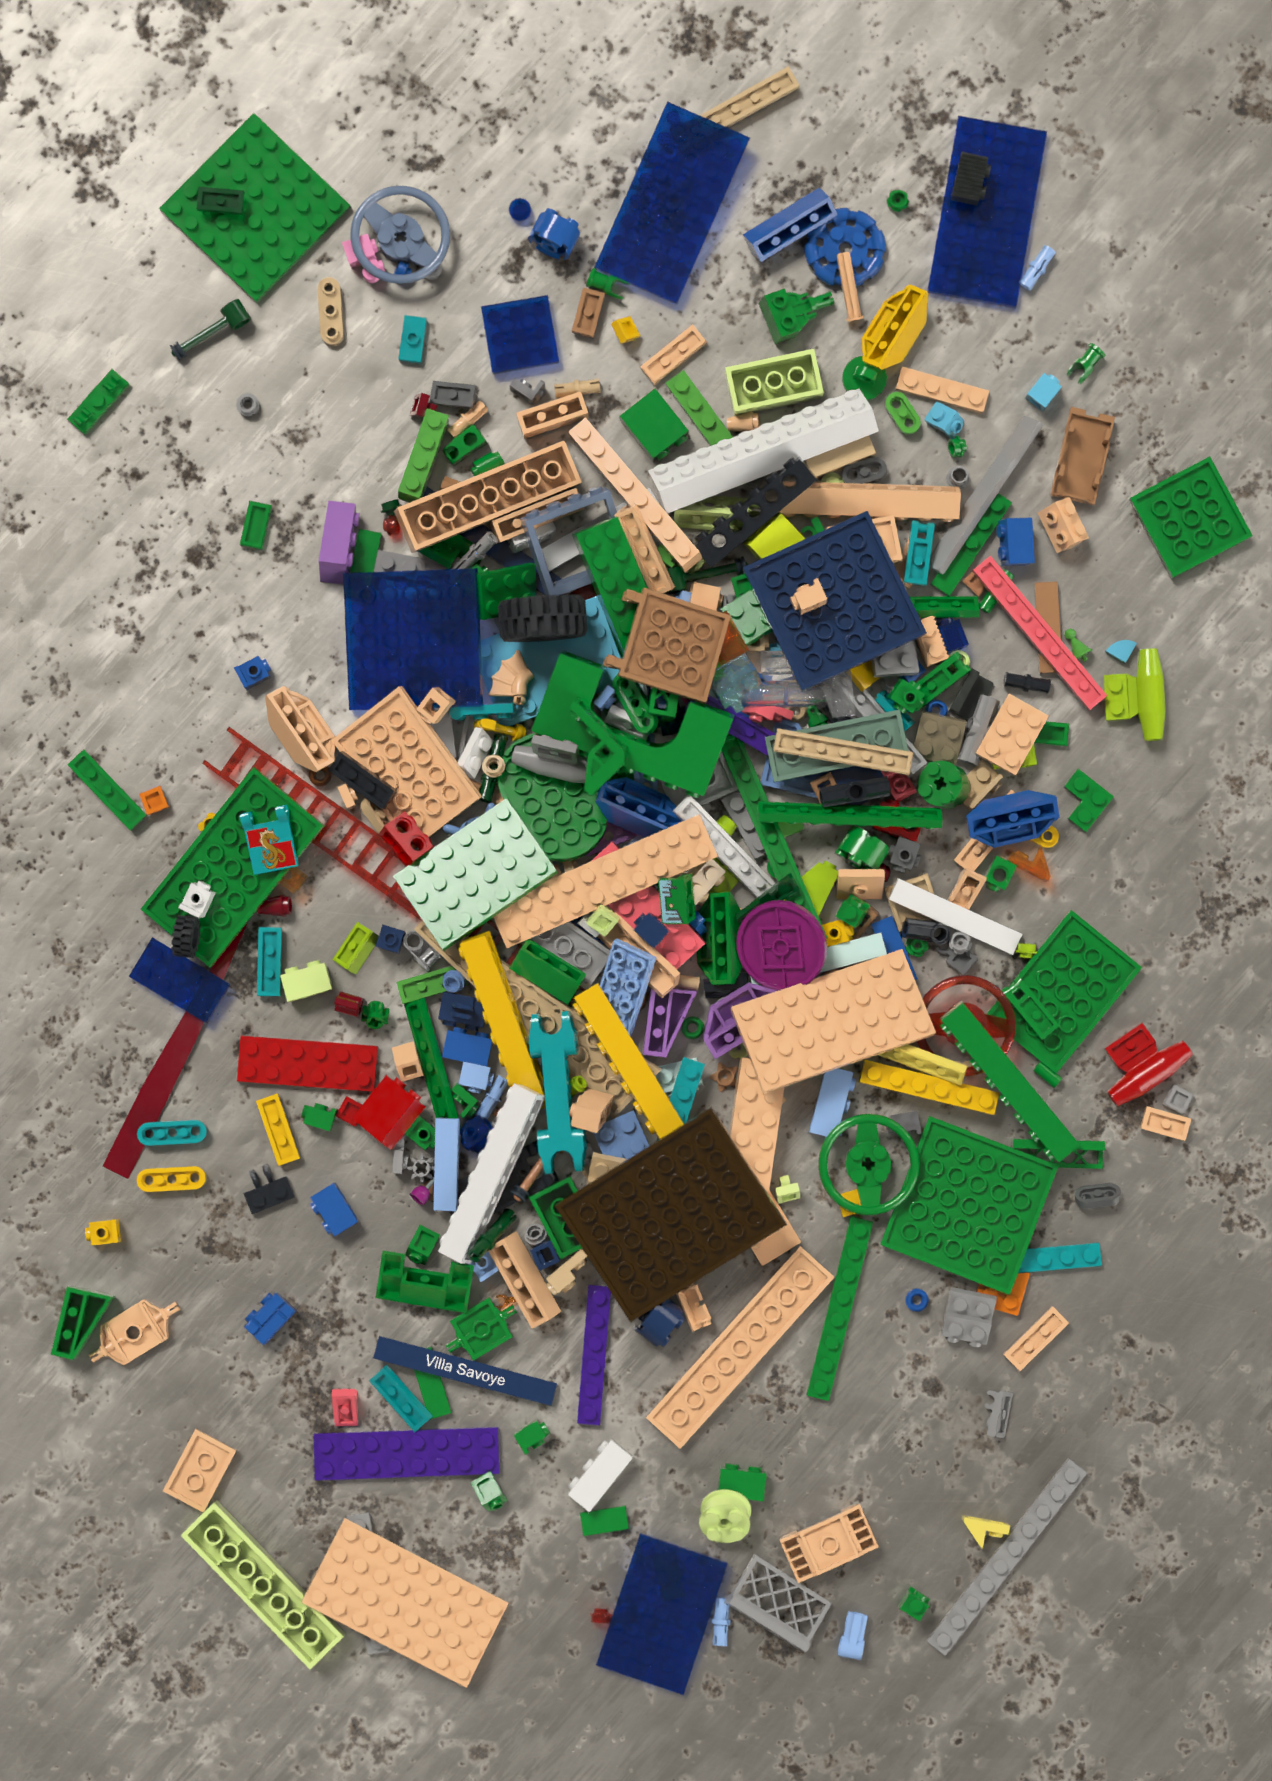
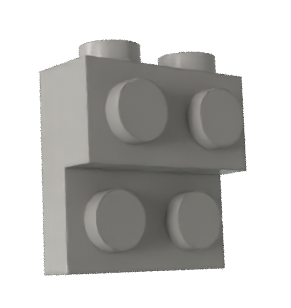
M951 1287L941 1328L942 1336H945L947 1341L953 1343L964 1340L968 1341V1344L973 1347H980L981 1344L987 1345L997 1297Z

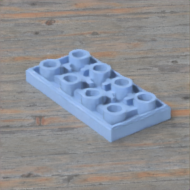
M617 938L613 941L600 988L630 1037H632L656 957Z

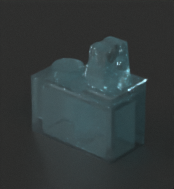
M744 653L715 670L710 688L724 709L731 706L738 713L744 709L741 702L744 699L743 695L762 685L756 668Z

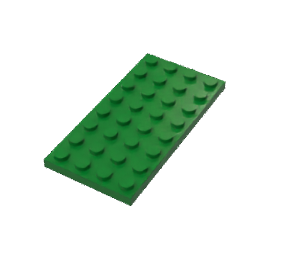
M256 767L251 769L141 907L145 914L172 936L177 916L196 917L179 908L190 884L198 883V881L209 884L211 886L210 890L216 893L205 917L199 918L201 926L199 931L200 942L195 955L208 967L214 965L291 869L286 868L254 875L240 814L252 811L254 824L276 821L278 818L275 808L287 804L298 859L325 826ZM195 894L193 898L196 903L200 900L198 894Z

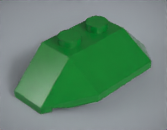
M731 892L709 893L707 900L699 911V914L706 920L703 924L708 931L701 936L706 944L697 951V964L710 979L709 981L712 985L734 984L743 967L737 951V935L740 925L736 919V914L741 909Z

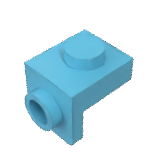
M937 401L924 419L927 424L943 431L950 439H954L964 424L963 418L957 411Z

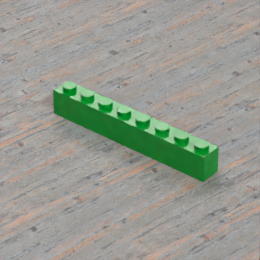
M962 1001L940 1018L943 1022L940 1025L948 1036L953 1034L958 1041L955 1045L963 1054L965 1052L970 1054L972 1057L970 1063L978 1072L981 1069L987 1075L984 1080L992 1089L998 1088L1002 1093L999 1096L1002 1102L1007 1107L1012 1105L1017 1111L1013 1115L1021 1125L1026 1122L1031 1128L1028 1133L1036 1143L1041 1141L1045 1145L1043 1151L1050 1160L1055 1158L1060 1162L1080 1146L1074 1136Z

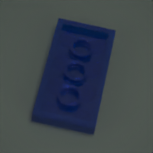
M152 937L129 977L208 1024L231 984L186 957L174 956L172 948Z

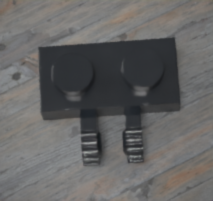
M268 1164L262 1166L263 1173L269 1182L263 1186L259 1182L257 1172L254 1169L249 1171L255 1189L243 1194L252 1215L295 1198L287 1176L274 1181Z

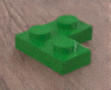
M1077 769L1064 785V788L1081 800V802L1067 819L1086 833L1114 796L1080 769Z

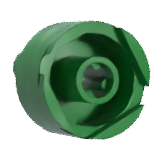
M935 761L928 763L921 772L918 781V792L929 804L949 810L965 802L970 792V782L962 768L947 761Z
M852 825L835 851V854L844 860L848 858L850 860L848 864L855 869H879L890 848L875 836L871 837L865 830Z

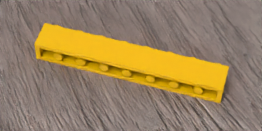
M490 931L464 939L460 943L459 953L462 960H466L468 965V978L475 984V996L478 1003H482L484 1009L483 1018L492 1030L491 1039L493 1044L498 1046L500 1052L498 1055L502 1067L505 1066L508 1073L506 1079L509 1087H512L513 1084H520L545 1096L543 1074L537 1058H531L529 1036ZM545 1099L540 1109L546 1108Z
M597 983L574 997L575 1003L572 1004L578 1016H584L587 1021L584 1026L591 1036L595 1034L599 1041L596 1044L603 1056L607 1054L611 1062L608 1065L614 1075H620L623 1080L620 1085L626 1095L631 1094L635 1102L632 1104L639 1115L643 1113L647 1122L644 1124L651 1135L655 1133L657 1138L660 1139L683 1125L682 1120L599 984Z

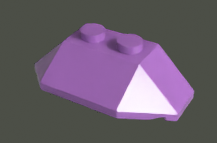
M747 983L709 1007L703 1040L714 1059L743 1043L730 1010L731 1007L778 990Z

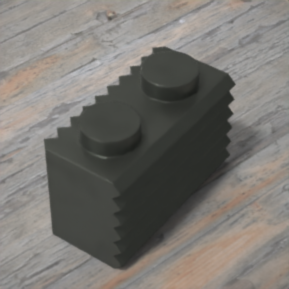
M966 152L961 153L951 196L952 201L977 206L979 199L984 200L986 186L982 185L984 178H989L991 165L987 164L989 157Z

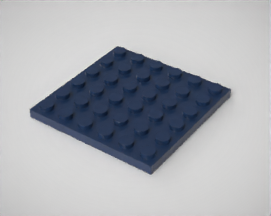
M868 511L743 567L748 582L801 692L927 634ZM818 578L827 597V602L825 605L801 615L798 609L794 610L790 597L794 596L797 588L806 584L812 586L813 581Z

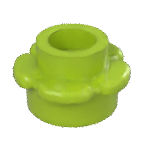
M1018 943V950H1015V952L1020 953L1019 957L1032 958L1033 954L1037 953L1036 944Z

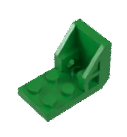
M578 697L569 706L571 709L569 713L577 722L582 720L588 726L586 731L594 739L597 737L600 739L588 753L584 790L592 796L624 765L627 760V745ZM605 748L610 754H604L603 749Z

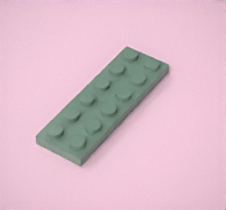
M900 710L796 730V732L908 751ZM776 735L765 737L773 782L853 766L773 752Z

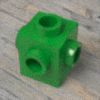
M898 679L886 697L894 702L895 705L893 707L900 710L903 714L906 711L909 713L918 712L925 702L923 700L925 694L920 691L922 687L912 680L908 683L904 679ZM907 694L910 696L908 701L906 700Z

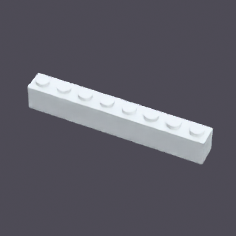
M513 1084L506 1094L507 1100L497 1114V1122L487 1136L488 1142L485 1149L480 1152L478 1164L468 1178L469 1184L466 1191L461 1194L459 1206L449 1220L450 1226L447 1233L440 1240L441 1246L438 1252L461 1264L471 1263L469 1259L471 1256H468L467 1253L477 1243L478 1237L484 1234L544 1102V1095L524 1085Z

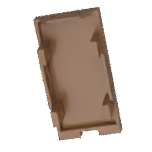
M1070 407L1050 496L1063 499L1070 497L1071 501L1094 506L1104 471L1115 417L1101 413L1098 417L1085 415L1086 410Z

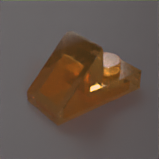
M1041 846L1038 847L1032 861L1028 860V855L1018 850L1016 853L1011 852L1007 861L1045 882L1049 881L1051 875Z

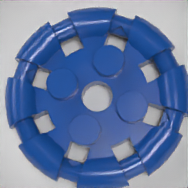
M849 208L835 209L838 214L837 216L807 233L808 241L805 243L804 249L806 261L809 266H812L815 271L814 274L821 281L830 286H833V284L842 286L840 276H835L836 270L839 271L837 254L841 253L839 246L847 243L852 248L850 257L855 284L858 287L863 285V282L867 279H872L881 269L884 262L882 259L883 253H886L885 237L882 230L879 231L875 225L877 222L865 212L860 210L858 212L851 211ZM847 219L856 221L855 227L846 225ZM832 222L835 227L829 231L826 226ZM869 230L872 236L866 240L864 232ZM817 239L824 241L823 247L816 245ZM868 250L874 251V257H866ZM825 257L828 264L822 267L819 261ZM861 265L864 271L858 274L854 269Z

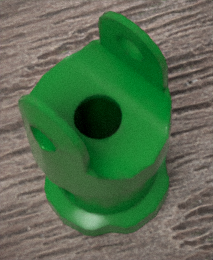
M593 268L588 277L586 287H595L602 290L606 295L623 300V297L612 293L611 289L616 282L629 285V283L616 276H607L597 272V269Z
M1089 343L1087 351L1081 358L1078 357L1067 371V376H1070L1076 369L1085 371L1080 377L1078 384H1082L1094 371L1093 367L1096 363L1106 356L1093 343Z
M808 706L809 728L826 725L828 721L827 716L820 713L817 706Z

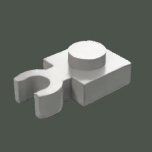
M405 1134L395 1145L393 1173L403 1174V1169L408 1167V1155H404Z

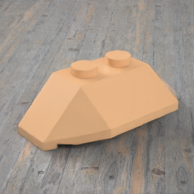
M285 686L265 696L269 726L295 763L318 772L335 761V745L332 742L335 736L309 698L291 691Z

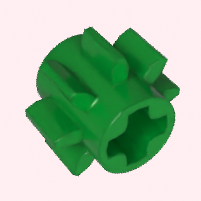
M371 1001L368 1006L363 1005L361 1021L366 1022V1025L371 1029H379L383 1024H388L390 1009L385 1008L383 1002Z

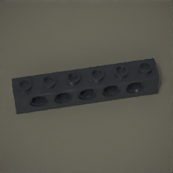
M800 456L797 459L794 457L790 458L783 464L785 469L778 474L774 472L765 479L767 483L762 488L757 486L748 493L749 498L744 503L739 501L730 508L731 513L724 518L722 515L712 523L714 527L709 532L704 530L695 537L696 542L694 546L700 551L701 556L711 568L817 481L815 474ZM788 475L796 479L795 484L791 487L783 484L784 477ZM767 491H776L778 498L775 501H768L765 498ZM757 505L761 509L760 513L752 516L747 512L748 507ZM738 519L742 521V528L740 530H733L730 527L732 520ZM722 534L725 537V542L721 545H716L712 541L713 536Z

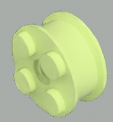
M717 1490L711 1492L701 1503L700 1529L711 1541L721 1543L740 1541L747 1535L750 1529L751 1505L745 1496L736 1491Z

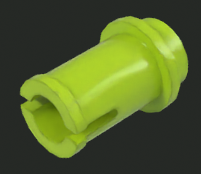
M573 1076L570 1079L571 1098L577 1093L585 1091L587 1082L582 1076Z

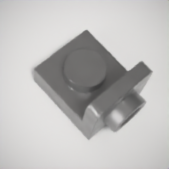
M514 378L510 384V390L531 405L536 400L539 402L546 392L544 389L545 382L540 380L534 390L531 389L532 385L523 379L519 381Z

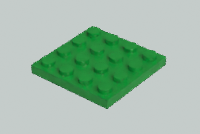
M1210 456L1129 498L1171 579L1253 536Z

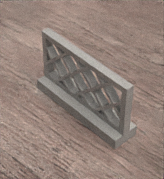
M753 1555L732 1593L728 1594L724 1601L725 1604L803 1652H807L811 1645L812 1637L832 1604L757 1555ZM756 1562L764 1567L766 1576L754 1579L752 1569ZM780 1576L783 1578L785 1588L773 1591L770 1578ZM766 1579L769 1592L758 1595L755 1582ZM751 1583L754 1596L744 1598L738 1594L743 1585ZM799 1588L802 1590L804 1600L792 1603L790 1590ZM786 1591L788 1604L777 1607L774 1594ZM770 1595L773 1608L763 1610L760 1607L759 1598ZM755 1599L756 1605L749 1600ZM818 1600L824 1604L820 1613L811 1615L809 1602ZM805 1603L807 1616L796 1619L793 1606ZM789 1607L792 1620L782 1622L779 1618L778 1610ZM774 1611L775 1617L771 1615L769 1612ZM809 1620L810 1630L806 1636L799 1632L797 1622Z

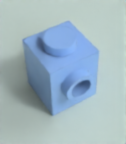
M463 1062L459 1084L468 1086L467 1091L481 1094V1089L487 1090V1086H492L494 1073L490 1072L491 1067Z

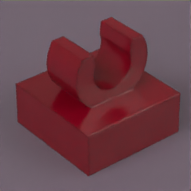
M425 393L416 394L410 417L416 419L423 418L427 408L436 411L438 405L428 403L430 395Z

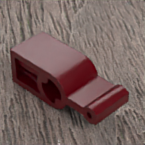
M340 991L334 1002L335 1011L359 1018L365 998Z

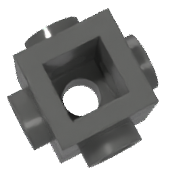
M899 836L895 846L890 845L886 856L890 858L888 864L893 865V870L904 874L906 870L911 871L912 867L917 868L921 855L917 853L921 844ZM901 853H905L907 855L906 860L901 858Z

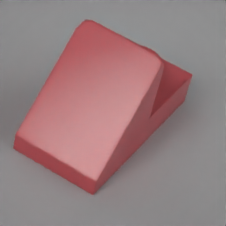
M345 1388L332 1389L335 1426H358L357 1390Z

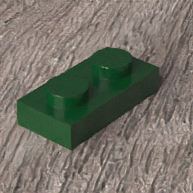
M199 187L196 209L202 212L243 215L245 192L243 190Z

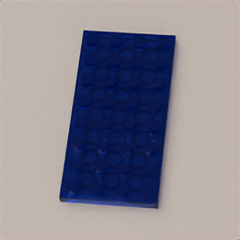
M667 101L594 268L605 274L625 280L637 288L677 305L747 148L750 137Z
M958 115L927 288L928 293L1010 308L1017 307L1047 131ZM962 152L989 157L987 164L991 165L989 178H984L982 185L986 186L984 200L979 199L977 206L951 200Z

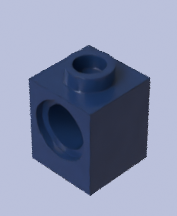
M651 912L647 915L642 913L634 922L636 925L634 931L653 948L670 932Z
M382 924L376 947L400 954L406 932Z

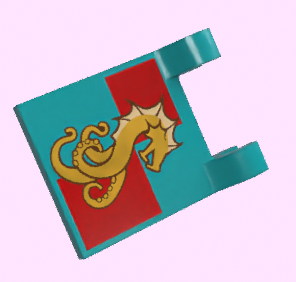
M287 804L275 808L278 818L276 821L254 824L252 811L240 814L254 875L299 866Z

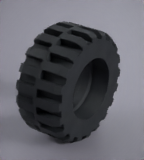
M546 595L513 598L501 601L498 606L500 637L504 642L565 640L583 637L587 633L586 602L581 595Z

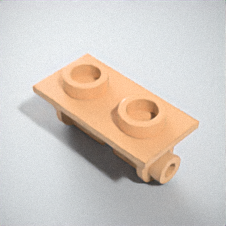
M693 1283L677 1293L678 1300L692 1332L712 1324L710 1321L712 1318L706 1305H699V1301L703 1300L697 1284Z

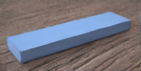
M436 1118L434 1210L456 1211L458 1208L460 1119Z

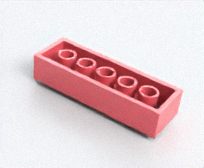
M613 841L593 860L620 849V847ZM654 885L608 904L633 929L636 927L634 922L642 913L647 915L651 912L662 922L659 890ZM664 924L670 932L654 949L672 966L678 969L706 942L690 924Z

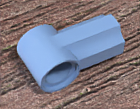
M848 1611L844 1633L841 1635L838 1656L861 1660L864 1649L863 1637L868 1615Z

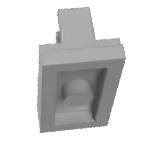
M989 1390L987 1395H992L995 1400L992 1404L985 1403V1408L992 1410L986 1424L987 1435L1005 1438L1013 1392Z

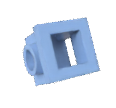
M489 1251L482 1257L486 1260L485 1266L481 1267L473 1261L470 1263V1265H474L473 1271L480 1282L499 1271Z

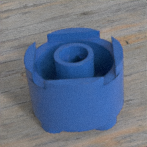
M547 208L545 212L539 214L528 236V241L530 243L534 241L537 244L536 249L547 256L555 259L564 256V260H567L580 236L579 223L571 218L565 219L559 216L555 210Z

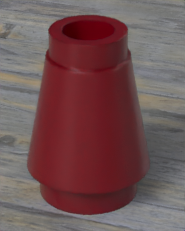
M283 894L267 898L259 907L258 913L286 917V915L292 913L291 897Z

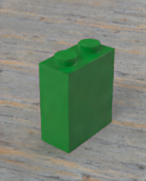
M656 388L619 416L621 423L652 462L657 459L659 461L663 460L670 454L668 450L675 445L679 447L688 440L686 436L689 435V430Z

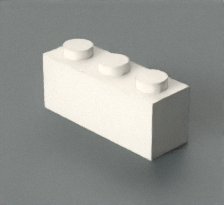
M612 1438L609 1442L606 1440L602 1442L596 1450L599 1453L594 1461L590 1458L582 1468L585 1471L580 1478L575 1476L567 1486L570 1489L568 1495L588 1512L592 1510L633 1458V1455Z

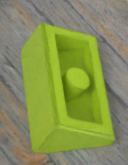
M357 922L332 960L356 975L376 946L379 935Z

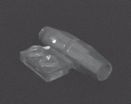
M760 651V670L764 682L739 686V703L746 706L798 708L828 703L832 700L830 683H820L801 692L782 651Z

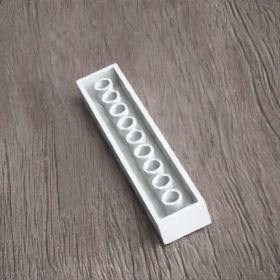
M850 390L844 395L829 398L821 404L806 407L795 414L785 415L777 421L762 424L759 428L744 431L736 437L721 440L710 447L700 448L692 454L680 456L669 463L659 464L653 469L648 470L657 497L666 513H670L784 468L783 464L792 457L797 459L800 456L804 461L876 433L879 430L873 409L861 390Z

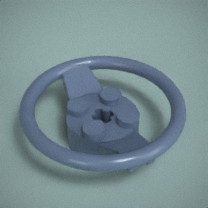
M390 186L376 191L362 202L352 220L350 239L353 252L366 271L385 282L406 284L427 277L439 267L449 248L450 227L444 210L429 194L410 186ZM392 195H408L426 203L437 216L441 228V242L438 252L436 253L423 240V231L415 219L402 213L392 215L376 202ZM363 217L378 235L380 250L387 259L393 262L410 261L422 267V269L410 274L397 275L387 273L374 266L364 254L360 244L359 232ZM405 235L404 237L406 241L396 242V236Z

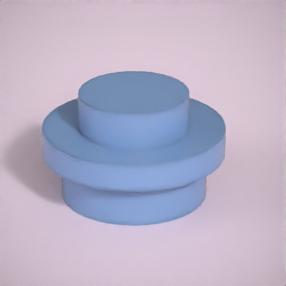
M449 970L443 976V986L449 992H459L465 986V978L459 971Z

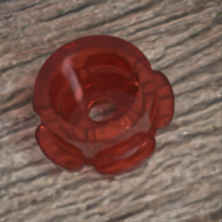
M389 514L388 518H384L383 530L387 532L388 536L399 534L401 527L397 517Z
M594 1608V1613H590L591 1622L610 1623V1616L612 1617V1614H608V1609Z

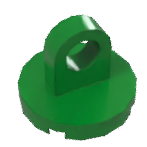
M862 356L853 358L843 370L842 384L846 392L860 389L867 401L881 395L886 387V370H880L864 363Z

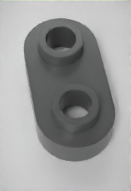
M872 457L846 465L842 471V479L844 483L868 484L881 480L885 476L887 467L881 458ZM871 467H878L879 472L876 474L872 473ZM855 472L857 478L854 480L850 479L849 473Z
M1113 1183L1082 1186L1075 1192V1203L1083 1209L1113 1206L1121 1200V1189Z

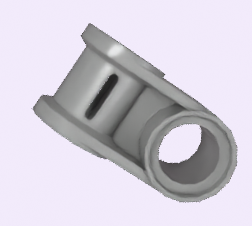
M409 931L405 934L403 939L404 946L427 972L431 971L430 967L439 959L444 958L416 931ZM412 934H416L420 938V944L414 948L407 944V939ZM433 953L434 955L428 961L425 962V960Z

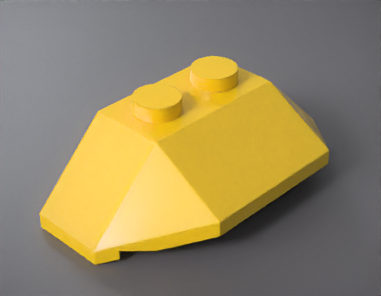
M909 284L904 290L895 293L883 302L861 338L864 363L883 370L904 360L926 324L929 295L927 291Z

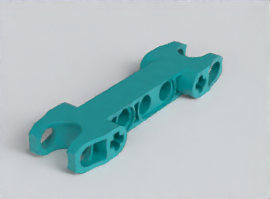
M571 1011L562 1012L561 1028L556 1034H549L544 1030L540 1014H531L529 1033L530 1055L532 1059L542 1058L548 1129L538 1130L537 1142L538 1153L541 1157L545 1174L554 1173V1159L560 1151H567L571 1154L576 1171H584L587 1151L586 1131L571 1126L572 1117H570L572 1098L568 1055H578L579 1049L578 1035Z

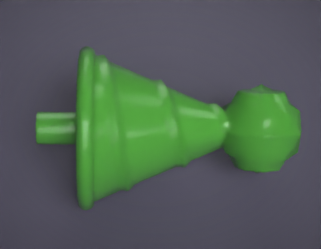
M1067 629L1064 636L1066 639L1071 640L1072 654L1077 660L1082 658L1084 662L1087 661L1086 655L1092 652L1093 649H1090L1075 638L1076 631L1074 629Z

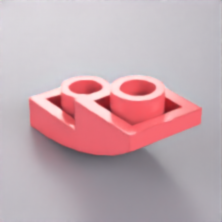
M777 706L743 707L741 711L749 715L751 721L762 723V720L781 723L782 719L792 720L794 713L789 709Z
M881 771L883 776L888 777L891 788L890 793L896 802L916 793V789L907 775Z

